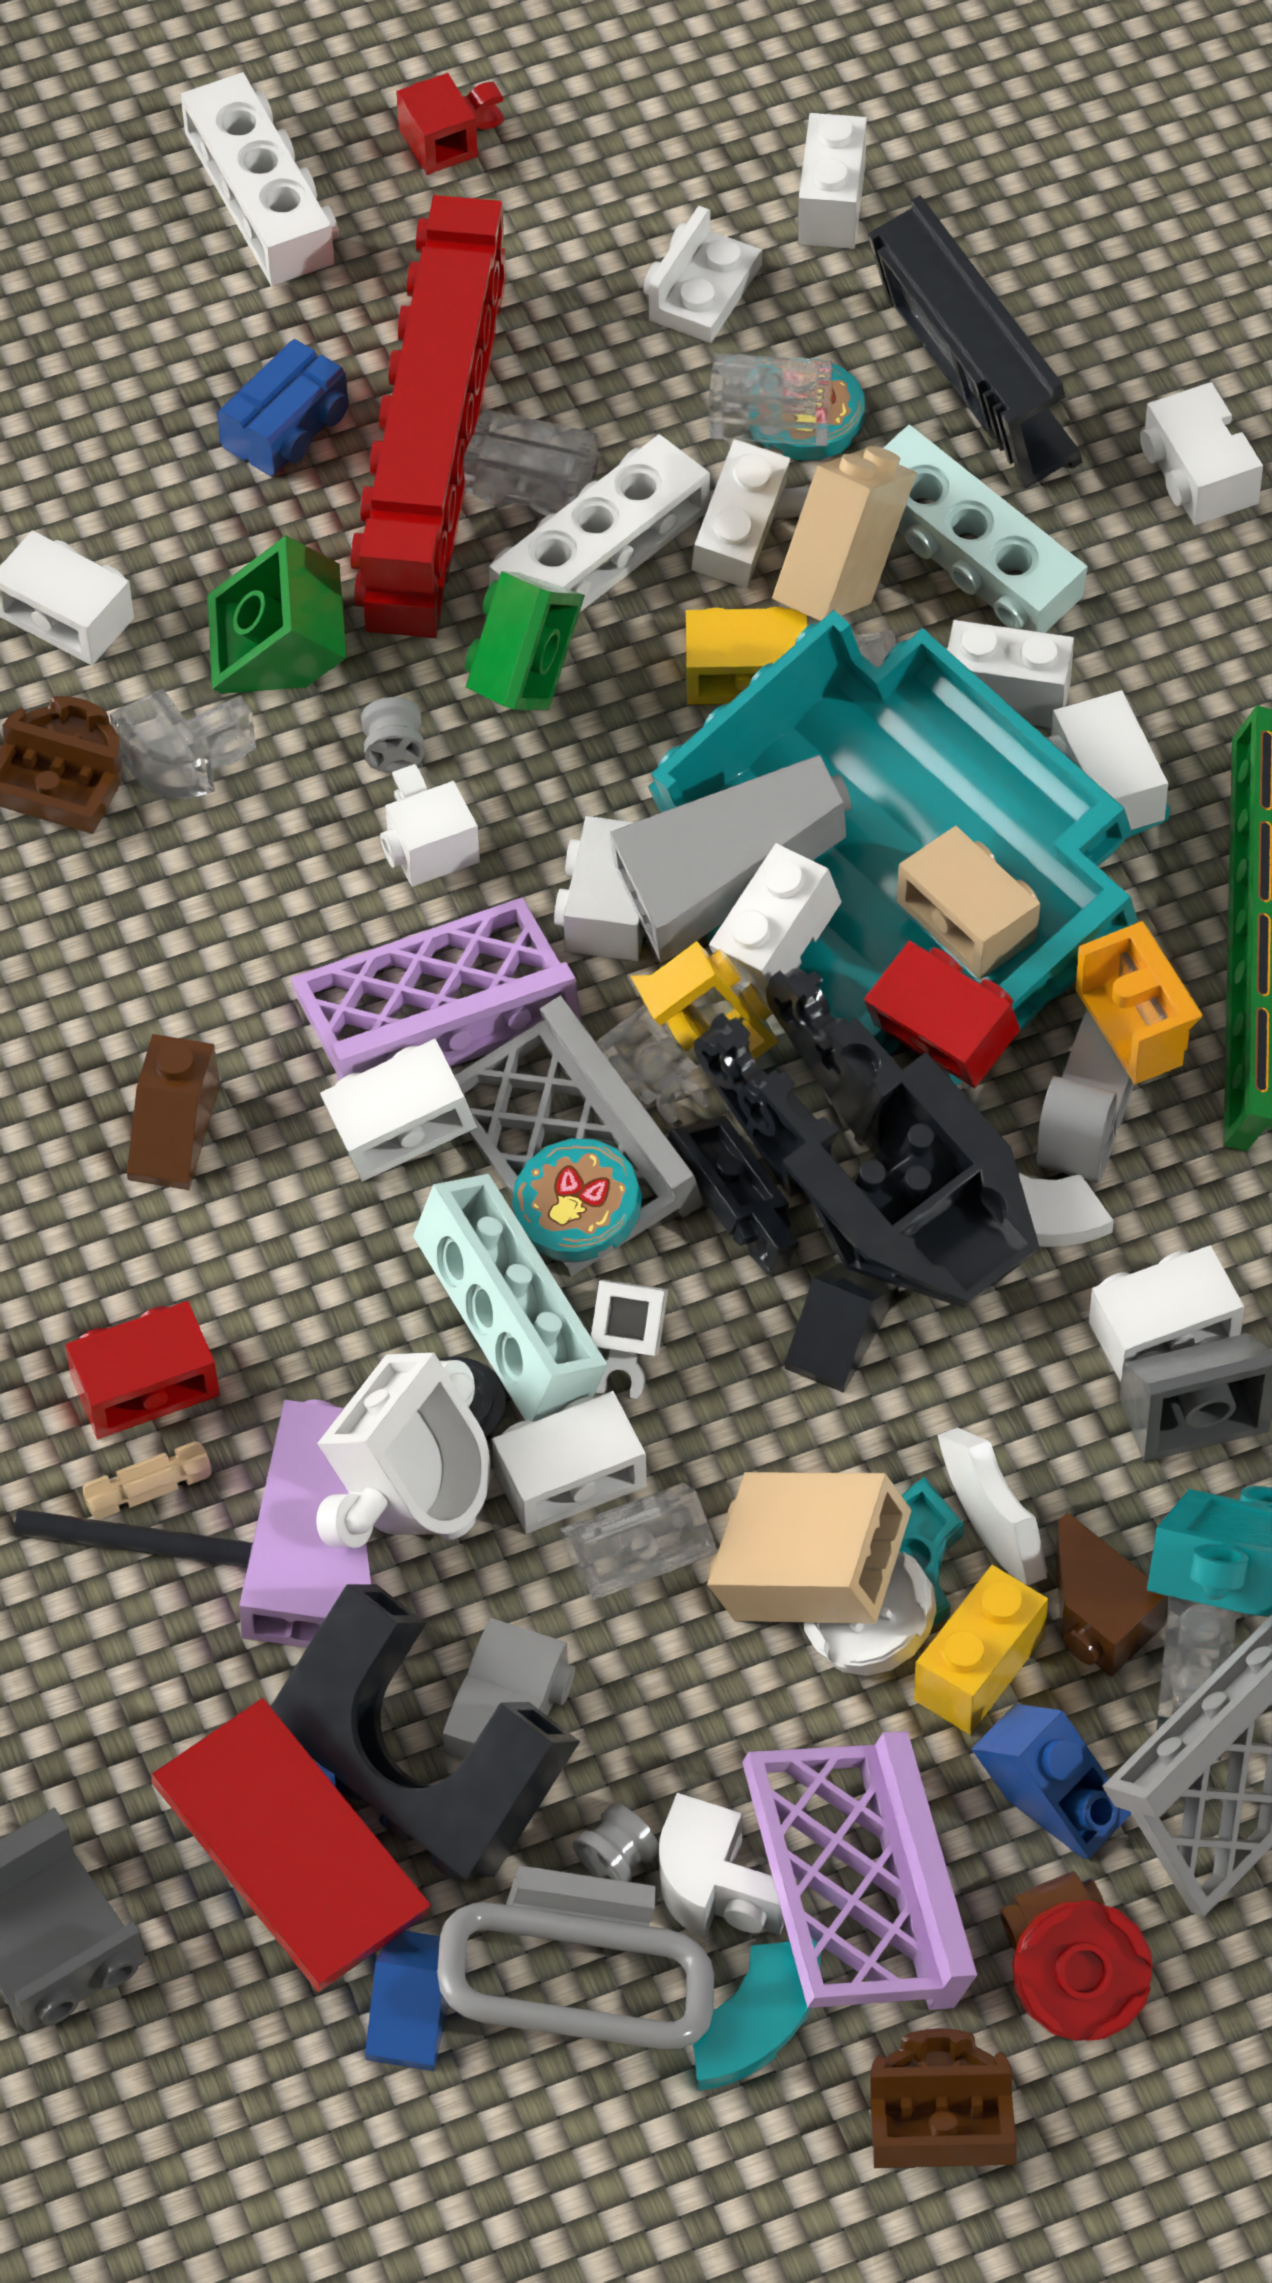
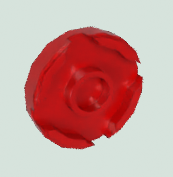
M1091 1900L1060 1902L1038 1914L1020 1935L1012 1960L1014 1990L1027 2015L1047 2032L1075 2041L1106 2039L1128 2027L1146 2005L1151 1989L1149 1985L1152 1978L1151 1969H1153L1152 1954L1140 1928L1118 1909Z

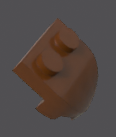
M69 696L51 697L48 707L39 708L27 714L23 707L17 709L2 725L4 742L0 748V807L93 834L118 791L122 778L120 739L109 722L107 712L90 701Z
M935 2028L908 2033L902 2037L899 2050L886 2058L880 2055L876 2056L872 2064L870 2077L874 2168L1016 2165L1017 2142L1012 2100V2069L1008 2059L1002 2052L992 2056L988 2052L976 2047L975 2037L969 2032Z

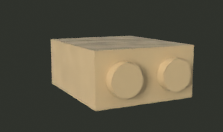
M868 446L866 449L851 454H844L840 458L817 465L772 599L819 621L823 620L833 610L842 616L871 604L917 472L900 465L901 458L897 454L875 446Z
M744 1472L736 1499L731 1502L728 1509L727 1526L718 1553L710 1563L707 1585L734 1621L876 1624L912 1510L886 1473Z

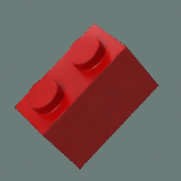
M908 941L863 999L873 1024L920 1055L927 1052L939 1067L975 1089L1020 1031L1012 1008L1013 999L1004 989L988 979H982L980 983H977L964 975L959 963L944 951L933 947L927 952L913 942Z
M189 1301L171 1307L159 1306L152 1308L141 1315L140 1318L111 1328L90 1330L79 1339L65 1344L71 1379L97 1440L220 1396L215 1361Z

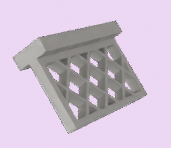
M561 995L540 1008L543 1017L542 1021L454 1075L463 1094L480 1083L500 1086L494 1111L469 1108L477 1128L467 1133L512 1195L515 1181L518 1177L513 1169L522 1170L527 1161L540 1152L544 1134L548 1132L576 1136V1139L594 1138L614 1141L620 1153L635 1169L634 1172L640 1186H647L655 1196V1200L640 1209L639 1220L630 1235L617 1247L675 1210L684 1218L704 1205L693 1173ZM542 1044L552 1056L547 1077L516 1073L520 1058ZM561 1070L569 1080L559 1079ZM512 1087L543 1091L537 1116L506 1113ZM555 1093L576 1095L583 1098L585 1104L580 1122L549 1118ZM594 1115L602 1125L592 1124ZM480 1124L490 1125L488 1134ZM502 1127L533 1131L526 1156L500 1153L497 1149V1144ZM611 1245L606 1250L598 1252L599 1257L585 1262H560L572 1277L613 1251L614 1248Z
M1272 1615L1103 1785L1104 1790L1115 1807L1131 1812L1190 1912L1203 1917L1272 1847V1730L1270 1744L1252 1743L1255 1720L1269 1705H1272ZM1224 1751H1231L1226 1788H1207L1210 1766ZM1250 1753L1268 1754L1262 1792L1245 1791ZM1180 1796L1186 1797L1181 1835H1170L1160 1817ZM1206 1798L1224 1799L1218 1838L1200 1836ZM1243 1801L1261 1802L1257 1829L1247 1839H1237ZM1198 1847L1217 1848L1213 1874L1200 1886L1194 1876Z

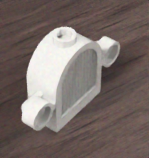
M434 1352L385 1355L317 1444L349 1493L330 1495L319 1506L316 1519L317 1530L320 1538L327 1546L332 1548L361 1547L370 1538L373 1526L384 1533L392 1535L439 1534L444 1540L457 1539L473 1527L489 1488L490 1455L485 1435L469 1409L474 1397L475 1384L472 1372L465 1363L459 1360L439 1361Z

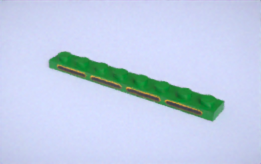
M1258 705L1255 706L1232 738L1223 1146L1248 1151L1264 1130L1268 1131L1272 1128V709Z

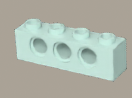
M910 424L883 448L897 454L901 458L900 465L917 472L897 531L905 537L906 542L917 555L924 559L932 558L948 571L953 582L963 592L970 595H978L994 608L995 614L1004 625L1013 629L1046 633L1083 598L1087 565ZM919 498H926L934 502L930 504H921L915 502L914 500ZM969 533L979 538L967 540L957 535ZM1006 569H1016L1021 571L1023 574L1014 576L1008 575L1002 571Z
M484 1174L433 1184L413 1237L525 1421H538L563 1411L568 1404L577 1399L594 1397L608 1364L491 1176Z

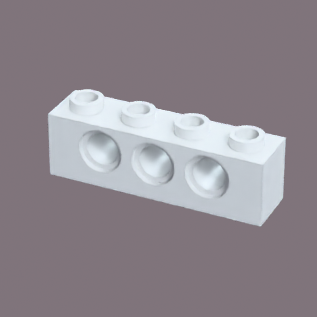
M244 72L181 93L185 134L270 285L274 286L334 265L333 240L339 238V229L335 216L328 205L321 207L316 200V187L309 170L306 167L298 168L296 165L294 149L286 130H276L273 125L271 107L264 92L259 91L255 93Z
M658 434L643 447L635 448L627 453L620 465L599 481L595 480L587 484L581 490L578 497L558 513H552L543 518L536 529L514 547L503 549L496 556L492 564L489 565L490 584L494 580H499L501 571L522 573L584 594L581 612L706 514L710 499V472Z

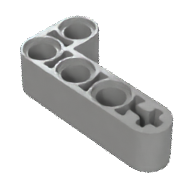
M1087 1008L1062 1078L1053 1076L1047 1090L1039 1124L1037 1166L1072 1176L1079 1174L1084 1179L1100 1183L1134 1083Z

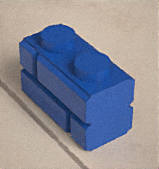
M293 339L217 411L220 443L225 450L244 461L248 459L252 466L272 477L289 461L291 463L300 461L307 453L312 438L325 425L333 427L344 417L349 405L346 372H344L342 366L323 355L317 356L315 350Z

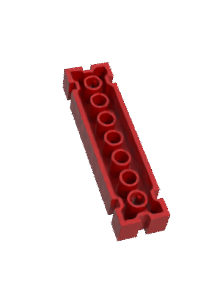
M433 195L429 217L419 218L416 252L421 253L420 261H410L407 275V296L412 297L411 305H401L398 318V340L403 341L402 349L392 350L389 361L388 380L389 385L394 386L392 395H383L380 404L379 428L385 431L383 441H373L370 454V475L375 476L374 486H364L361 496L360 519L361 522H366L364 533H354L351 546V568L360 569L355 580L354 605L355 607H364L366 632L437 639L444 603L443 590L445 582L448 583L496 335L497 314H500L506 284L505 248H502L504 235L502 201Z

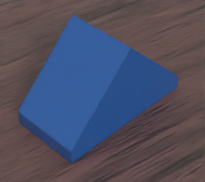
M405 1931L386 1944L380 1952L375 1963L365 2050L366 2060L429 2071L435 2070L449 2004L440 1992L437 1976L440 1936Z

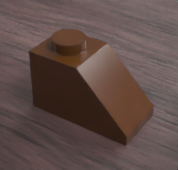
M152 1034L136 1088L127 1165L128 1180L190 1190L220 1088L214 1044Z
M1067 1512L1058 1521L1056 1544L1061 1637L1064 1638L1066 1646L1077 1659L1087 1665L1095 1663L1112 1677L1165 1626L1168 1596L1147 1591L1149 1577Z

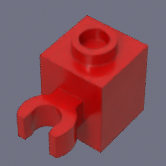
M445 73L396 91L399 131L426 175L478 157L477 127L487 130L495 128L504 122V116L496 105L503 102V96L494 82L479 84L467 96L463 97L449 73Z

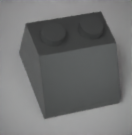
M1250 1333L1229 1338L1217 1335L1208 1337L1192 1347L1167 1353L1163 1351H1150L1141 1354L1133 1361L1123 1363L1120 1400L1143 1462L1269 1432L1272 1414V1350Z

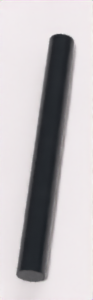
M25 1509L17 1510L14 1521V1535L248 1568L253 1542Z

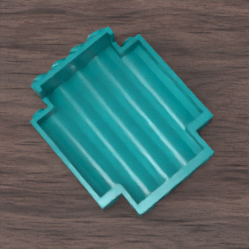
M835 610L831 611L820 622L807 626L796 639L795 645L775 663H769L760 668L744 691L729 704L717 707L708 716L704 726L685 744L677 745L670 749L661 759L658 768L651 773L654 781L648 788L661 813L818 755L821 756L831 777L837 774L842 777L852 804V809L844 812L846 838L813 860L829 869L842 902L817 941L811 940L800 956L802 964L798 969L806 972L808 975L815 971L822 978L820 990L828 1002L830 1015L834 1019L845 1018L850 1023L857 1018L890 1056L901 1042L874 1026L863 999L908 941L913 942L927 952L933 947L944 951L959 963L964 975L977 983H980L982 979H988L999 985L1013 999L1012 1008L1021 1031L1034 1019L1047 1002L1060 995L1076 981L1079 946L1131 926L1138 920L1131 896L1097 867L1108 859L1132 832L1125 808L923 628L909 640L897 643L888 652L883 664L877 668L861 654L851 625ZM954 826L962 830L972 841L983 843L993 854L996 863L1015 880H1022L1028 884L1040 902L1037 941L981 980L896 902L899 863ZM722 924L704 935V937L711 942ZM942 1069L956 1086L963 1082Z

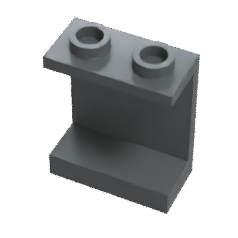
M55 1807L0 1839V1994L26 2033L42 2024L52 2025L64 2020L76 2009L80 2001L102 1988L113 1989L122 1985L136 1973L138 1966L146 1962L139 1929L133 1921L126 1926L121 1922L74 1853L69 1827Z

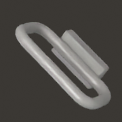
M519 1865L506 1905L472 1903L457 1909L445 1921L439 1940L437 1976L440 1992L449 2006L465 2018L481 2023L655 2049H682L697 2043L710 2027L714 2003V1972L711 1959L702 1946L685 1934L669 1929L649 1927L655 1909V1886ZM489 1930L673 1959L682 1965L686 1972L685 2014L677 2021L665 2022L479 1993L472 1989L466 1981L465 1970L468 1938L476 1931Z

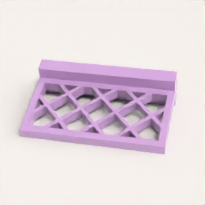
M523 897L291 977L293 991L336 1072L337 1082L347 1075L363 1073L392 1059L404 1048L420 1046L433 1039H436L449 1067L487 1055L542 1021L543 1017L540 1008L560 995L581 1022L576 979L566 962L560 964ZM516 922L522 930L515 944L489 938L493 930ZM447 946L465 949L457 964L431 957L436 950ZM479 953L505 959L497 974L471 968ZM519 963L544 969L518 979L511 978ZM389 966L407 969L399 984L373 977L378 970ZM422 973L447 979L439 994L413 988ZM462 983L487 989L461 999L453 998ZM332 986L348 989L340 1005L316 999L313 994ZM363 994L389 1000L380 1015L355 1009ZM403 1004L428 1009L401 1020L395 1019ZM345 1024L369 1030L341 1041L337 1040Z
M908 1731L883 1732L875 1745L748 1752L742 1764L807 2008L926 1999L929 2010L955 2008L976 1978L977 1973ZM832 1769H860L866 1793L859 1802L826 1779ZM786 1772L808 1789L798 1803L793 1805L771 1789L767 1773ZM815 1793L848 1816L836 1834L802 1811ZM868 1802H869V1805H870L871 1810L866 1807V1805L868 1804ZM779 1817L784 1820L782 1824H780ZM854 1822H857L879 1838L883 1853L876 1862L842 1839ZM791 1825L824 1848L812 1867L787 1850L784 1834ZM831 1854L865 1877L853 1895L818 1872ZM885 1863L887 1865L888 1871L883 1868V1865ZM795 1877L801 1881L798 1886ZM871 1882L896 1899L900 1914L893 1924L859 1900ZM807 1887H810L841 1909V1912L829 1928L804 1912L800 1896ZM848 1915L882 1938L870 1957L836 1934V1931ZM902 1924L904 1926L905 1932L899 1929ZM812 1939L818 1943L815 1948L813 1946ZM888 1944L913 1960L918 1978L899 1979L876 1962ZM824 1948L858 1971V1974L851 1983L824 1985L817 1961ZM865 1977L870 1980V1981L862 1982Z

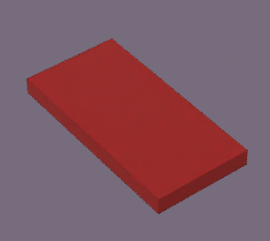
M264 1698L258 1700L152 1773L151 1783L318 1993L430 1914L431 1904Z

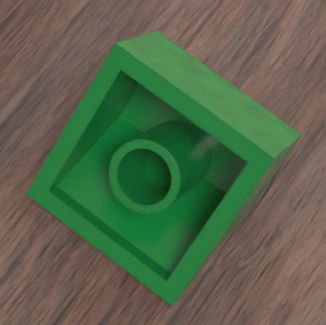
M286 535L207 595L212 689L221 694L306 688L346 659L340 564Z
M501 571L499 580L492 581L484 598L483 614L488 616L481 638L474 639L466 656L465 671L470 673L466 688L514 710H549L585 595L522 573Z

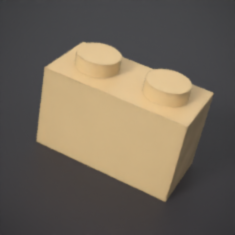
M954 826L899 863L896 902L978 979L981 980L1037 941L1040 902L1034 891L1022 880H1015L996 863L993 854L983 843L972 841L957 826Z

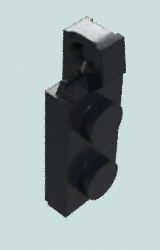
M726 1115L671 1129L667 1137L668 1141L693 1173L701 1196L730 1236L733 1235V1240L740 1246L748 1244L750 1256L766 1274L787 1269L790 1266L789 1262L794 1249L799 1244L789 1230L791 1223L786 1214L789 1203Z

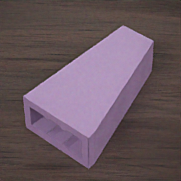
M315 1399L305 1402L284 1400L239 1604L243 1639L307 1648L346 1584H371L366 1543L358 1548H332L322 1541L317 1530V1512L322 1501L333 1494H349L317 1444L344 1410V1408L336 1407L327 1401Z

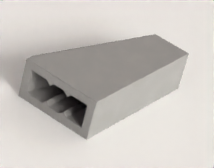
M820 755L610 831L615 867L660 962L673 958L725 921L775 843L813 861L846 838L844 812L852 809L850 796L842 777L839 774L831 777Z

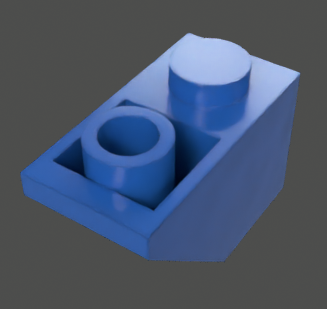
M1015 1703L972 1748V1751L1006 1800L1081 1858L1090 1859L1131 1815L1130 1811L1113 1805L1103 1788L1109 1777L1062 1710Z

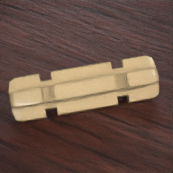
M193 1441L175 1448L176 1455L168 1458L166 1453H162L115 1471L117 1478L109 1480L108 1476L105 1475L85 1483L83 1495L89 1512L94 1519H102L120 1512L118 1505L127 1503V1506L131 1508L178 1490L177 1483L185 1480L187 1485H191L208 1478L211 1475V1464L202 1444Z

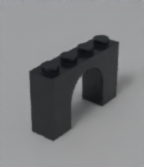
M346 1584L270 1707L311 1758L335 1775L336 1788L339 1792L357 1801H363L364 1799L382 1813L379 1821L387 1830L404 1840L413 1841L415 1839L432 1853L430 1862L440 1872L457 1881L495 1877L580 1741L530 1702H504L498 1705L464 1761L448 1778L430 1786L407 1775L395 1763L386 1747L381 1728V1709L390 1681L427 1623L377 1584Z

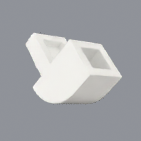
M677 1793L663 1826L659 1841L660 1888L663 1900L672 1916L687 1930L703 1938L707 1936L714 1915L723 1917L728 1924L744 1932L758 1933L764 1930L780 1935L785 1922L773 1877L735 1864L742 1846V1813Z

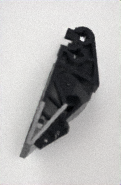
M793 968L785 974L781 970L770 977L766 987V999L773 1015L855 1135L854 1140L859 1146L865 1143L875 1156L864 1162L859 1172L852 1178L846 1174L832 1158L831 1147L839 1128L834 1122L830 1124L825 1117L817 1120L792 1092L795 1083L785 1071L779 1075L774 1070L768 1075L758 1066L749 1050L750 1041L748 1039L751 1033L737 1017L730 1021L722 1012L713 1019L709 1030L695 1040L694 1051L701 1067L786 1193L793 1197L803 1189L808 1194L845 1269L955 1306L967 1307L1033 1256L1040 1247L1010 1145L927 1052L902 1070L857 1018L849 1023L845 1018L834 1019L830 1015L828 1002L820 990L822 978L815 971L809 975L798 968Z

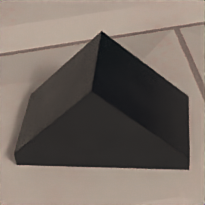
M838 1263L813 1277L785 1360V1369L844 1393L898 1295L899 1286L845 1269L843 1263Z

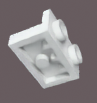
M698 206L687 223L681 222L675 229L669 251L662 262L655 261L646 275L644 293L649 295V321L712 343L762 266V249L711 231L710 209Z

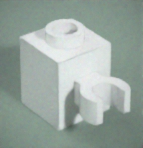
M415 764L392 772L399 789L394 791L396 801L385 805L387 831L380 833L381 844L391 867L394 868L401 865L410 885L413 887L480 863L478 826L455 782L451 781L427 790L424 779Z
M610 1280L599 1281L591 1338L597 1347L610 1349L609 1358L606 1360L608 1365L596 1393L604 1394L606 1392L607 1379L612 1371L623 1370L631 1377L630 1398L638 1399L645 1386V1376L642 1368L637 1363L638 1354L651 1356L659 1354L669 1289Z

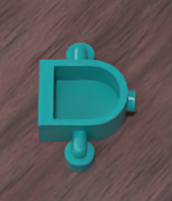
M1245 1487L1241 1490L1240 1500L1188 1489L1157 1526L1147 1591L1239 1613L1270 1617L1272 1615V1487Z

